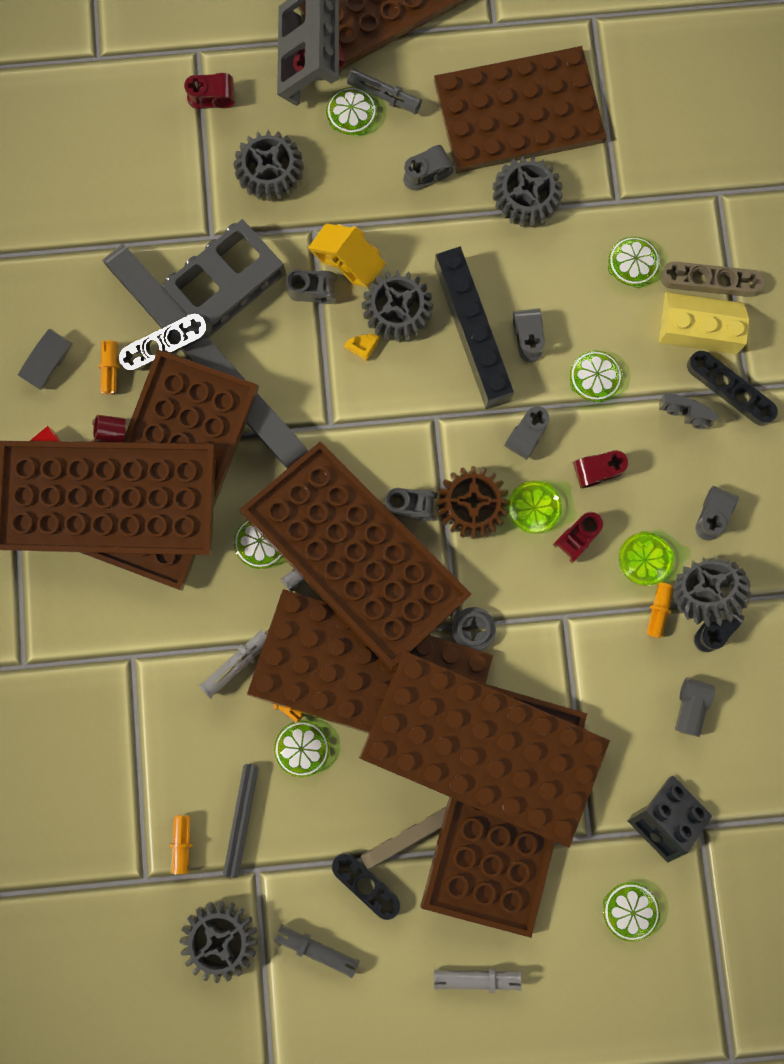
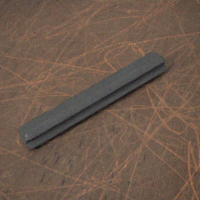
M244 764L223 871V875L229 878H237L240 873L259 767L253 764Z

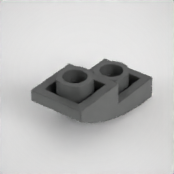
M48 329L25 361L18 376L39 390L44 389L55 368L62 364L73 343L52 329Z
M665 393L660 399L659 410L667 411V414L675 416L685 413L684 424H692L693 428L707 429L718 420L717 413L693 399L672 393Z

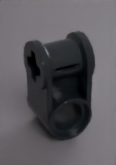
M742 614L741 616L733 615L732 623L724 619L721 626L717 622H712L708 627L704 621L694 635L696 648L708 653L723 647L730 636L742 624L745 616ZM708 634H711V636H712L711 639H710L711 642H712L711 644L708 642V640H709V638H710Z

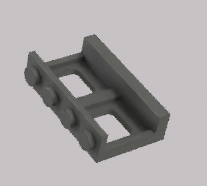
M286 0L279 6L277 95L298 106L300 104V90L317 78L321 77L331 84L339 79V0ZM306 2V17L301 25V16L293 10ZM305 46V66L301 71L297 72L293 66L294 56Z
M242 219L238 223L231 224L220 238L210 241L206 245L205 250L198 256L189 258L181 270L177 273H171L165 279L162 287L188 316L201 314L210 319L212 331L208 336L209 338L283 277L286 272L283 262ZM245 238L260 256L241 273H235L221 256ZM205 271L217 284L219 291L201 306L196 307L180 290L201 272ZM197 322L199 328L202 326L201 322Z

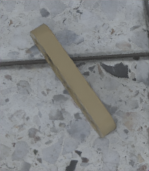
M669 262L660 273L662 285L670 289L744 297L757 295L765 283L763 275L756 270L685 262ZM671 270L677 276L675 280H672L671 275H669ZM687 271L686 282H684L685 276L683 275ZM695 272L702 273L705 276V283L698 284L694 282L692 274ZM720 275H727L731 279V285L728 287L722 286L718 281V277ZM748 279H752V283L756 284L753 289L750 288L749 283H746Z
M446 807L426 817L419 824H414L400 832L401 834L391 837L362 854L360 857L366 868L369 869L440 829Z

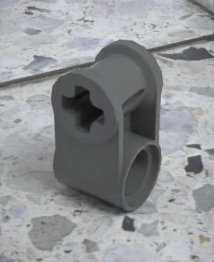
M436 145L425 152L407 159L404 166L405 174L403 181L407 188L419 190L450 176L454 171V166L443 146Z
M293 270L286 279L288 295L297 302L335 303L334 282L337 281V274L331 271ZM296 282H301L305 285L302 289H294L292 287Z
M540 308L513 311V327L517 337L519 355L524 361H537L542 355L545 341Z
M540 406L530 408L519 425L512 431L504 446L527 460L549 423L548 411ZM539 417L541 419L540 423H537L536 426L533 425L532 420Z
M714 485L710 488L695 527L696 533L701 539L713 540L724 532L730 516L738 503L739 496ZM708 522L712 523V528L714 530L709 529L710 524Z
M393 488L387 493L384 506L394 516L419 521H434L435 516L432 512L437 493L429 490ZM394 496H398L403 499L404 505L401 508H394L389 500Z

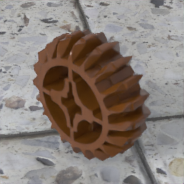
M472 466L470 474H467L466 469L463 467L460 469L461 477L452 472L450 477L453 482L445 479L443 485L447 489H439L438 494L444 498L437 499L436 505L445 507L438 510V515H448L443 520V525L445 526L452 522L451 533H454L457 528L462 529L460 532L461 538H464L466 531H470V538L472 540L476 538V531H479L480 536L485 538L487 535L486 528L492 534L495 533L496 527L494 524L502 526L504 523L499 516L507 517L509 513L506 509L501 508L510 505L509 500L501 499L509 493L505 489L499 491L504 482L499 480L494 483L493 480L496 477L494 472L489 478L486 477V468H482L480 474H476V467ZM469 483L466 495L451 498L453 492L458 487ZM477 484L486 487L494 499H490V496H483L479 492ZM472 497L478 503L476 508H471V504L467 503ZM452 507L464 510L468 515L469 522L460 519ZM495 507L494 513L490 518L477 523L479 511Z

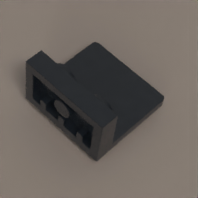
M671 776L666 780L651 802L633 813L628 822L668 863L689 852L712 818V815L674 776Z

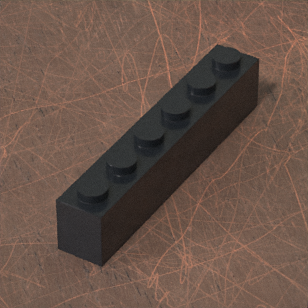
M461 246L436 254L434 267L485 408L488 409L511 401L514 391Z

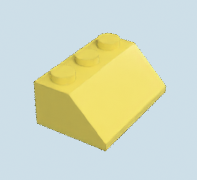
M665 292L659 343L738 354L747 344L749 317L745 305L740 302Z

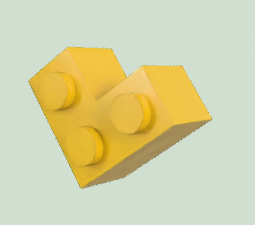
M325 224L308 247L323 265L338 268L353 285L369 288V284L373 283L386 265L385 261L380 257V251L364 239L365 234L355 226L346 227L341 224Z

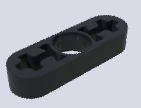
M343 852L334 858L332 863L333 874L378 917L390 920L397 916L400 910V902L397 895L354 855ZM340 859L344 862L349 859L351 861L350 868L355 873L358 868L363 871L356 876L353 884L348 881L352 878L348 871L339 872L340 864L338 861ZM367 877L374 882V889L371 893L363 894L359 891L358 882L360 879ZM379 888L383 890L380 896L385 901H388L390 898L393 900L392 907L394 910L392 912L389 910L382 912V904L377 898L374 903L369 901L377 894Z

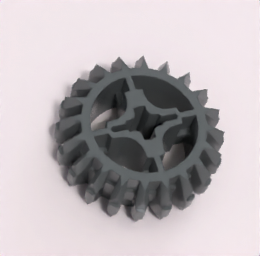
M267 130L266 135L261 136L257 131V138L253 139L248 136V144L240 143L241 151H236L235 153L236 160L233 163L236 170L235 176L236 179L240 180L241 188H247V193L250 196L256 193V197L260 200L263 195H266L267 200L270 202L272 195H276L280 200L282 192L290 195V187L297 188V180L302 179V170L304 169L302 153L298 150L295 142L291 143L288 135L282 138L281 133L278 131L274 136H271V132ZM283 156L289 161L287 170L283 169L281 164ZM252 161L256 165V173L254 175L249 172V166Z
M523 156L520 158V163L513 159L510 162V166L504 164L502 171L497 173L496 181L493 183L492 188L495 191L492 196L493 201H497L495 205L496 210H502V218L508 215L511 216V224L515 220H519L521 227L524 226L525 221H528L532 227L535 224V220L542 224L545 221V217L550 219L553 216V211L558 210L559 201H561L563 196L562 192H560L563 187L562 182H558L559 173H553V165L547 168L544 167V159L540 163H536L534 156L530 161H526ZM515 180L517 182L516 188L508 194L507 186ZM546 190L548 198L540 204L538 201L539 195H541L542 191Z
M397 270L395 276L391 277V274L387 271L385 279L377 276V284H369V291L363 294L366 300L362 302V309L366 310L363 312V317L369 320V328L376 327L375 334L377 336L385 332L384 339L388 340L390 335H394L395 341L398 342L400 335H404V338L408 341L410 339V332L418 336L419 328L425 329L427 327L425 320H431L432 314L429 311L433 310V303L429 302L432 299V294L426 292V283L419 285L420 278L418 276L411 280V273L409 271L405 274V277H402L400 271ZM395 290H404L405 292L399 293ZM384 294L387 304L378 313L376 304ZM417 300L419 310L411 318L408 308L412 306L413 301ZM392 319H397L401 323H393L389 321Z
M716 556L711 561H707L703 557L700 563L692 560L691 568L683 566V574H677V582L673 586L674 601L677 603L680 613H684L687 620L694 619L697 625L705 621L708 627L712 622H717L721 626L724 619L732 623L733 615L741 616L742 609L747 608L748 600L751 597L750 581L746 577V572L743 568H739L736 562L729 564L726 557L721 561H718Z
M223 900L218 902L217 910H215L212 902H208L206 904L207 912L201 906L196 909L198 917L190 915L187 918L192 926L184 925L182 927V931L189 935L180 939V944L188 945V947L181 951V955H190L185 965L188 967L194 963L197 966L193 971L194 975H197L201 970L204 971V981H207L210 975L214 974V982L219 983L221 974H223L228 982L232 979V971L235 975L240 976L243 972L241 966L249 968L251 964L247 957L252 958L256 955V951L249 946H256L258 944L257 938L250 937L257 932V927H247L253 918L251 916L245 920L241 918L245 912L244 908L239 909L237 913L233 912L235 908L234 902L229 904L227 910L224 909L225 903ZM211 919H225L234 924V926L221 928L216 922L213 923ZM203 924L206 929L204 933L207 937V944L199 950L197 934L200 926ZM240 933L242 947L239 956L235 958L232 953L234 950L231 946V939ZM228 935L222 945L218 944L209 948L216 937L219 939ZM215 954L222 961L226 960L227 963H213L207 960L206 957Z

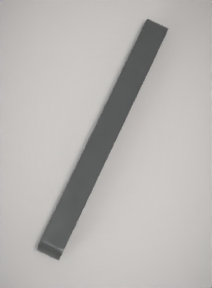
M121 244L102 260L161 329L188 316L124 244ZM196 326V327H194V328H192V329H187V330H188L189 332H191V331H199V327ZM174 330L171 334V340L176 345L181 341V334L178 330ZM208 337L181 350L192 362L245 380ZM257 393L246 424L288 469L306 454L308 450Z

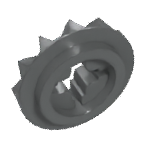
M478 607L466 608L459 612L454 618L451 628L453 638L457 644L475 650H483L489 646L496 633V626L492 616L487 611ZM473 618H475L477 627L485 629V631L476 633L474 641H472L470 632L462 630V628L471 625Z

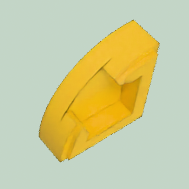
M374 334L352 337L345 343L344 348L367 361L378 345L380 337Z

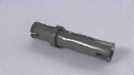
M352 68L348 75V85L383 99L394 108L398 106L414 115L420 110L422 99L404 92L402 87H393Z
M281 924L278 932L287 935L288 939L276 934L273 942L297 951L296 955L300 957L305 955L349 976L351 979L353 978L356 971L346 967L345 964L357 968L359 964L358 959L349 957L311 939V935L307 933L302 935Z

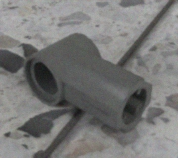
M688 677L685 678L680 690L679 699L681 706L675 731L700 737L706 710L710 708L714 699V685Z

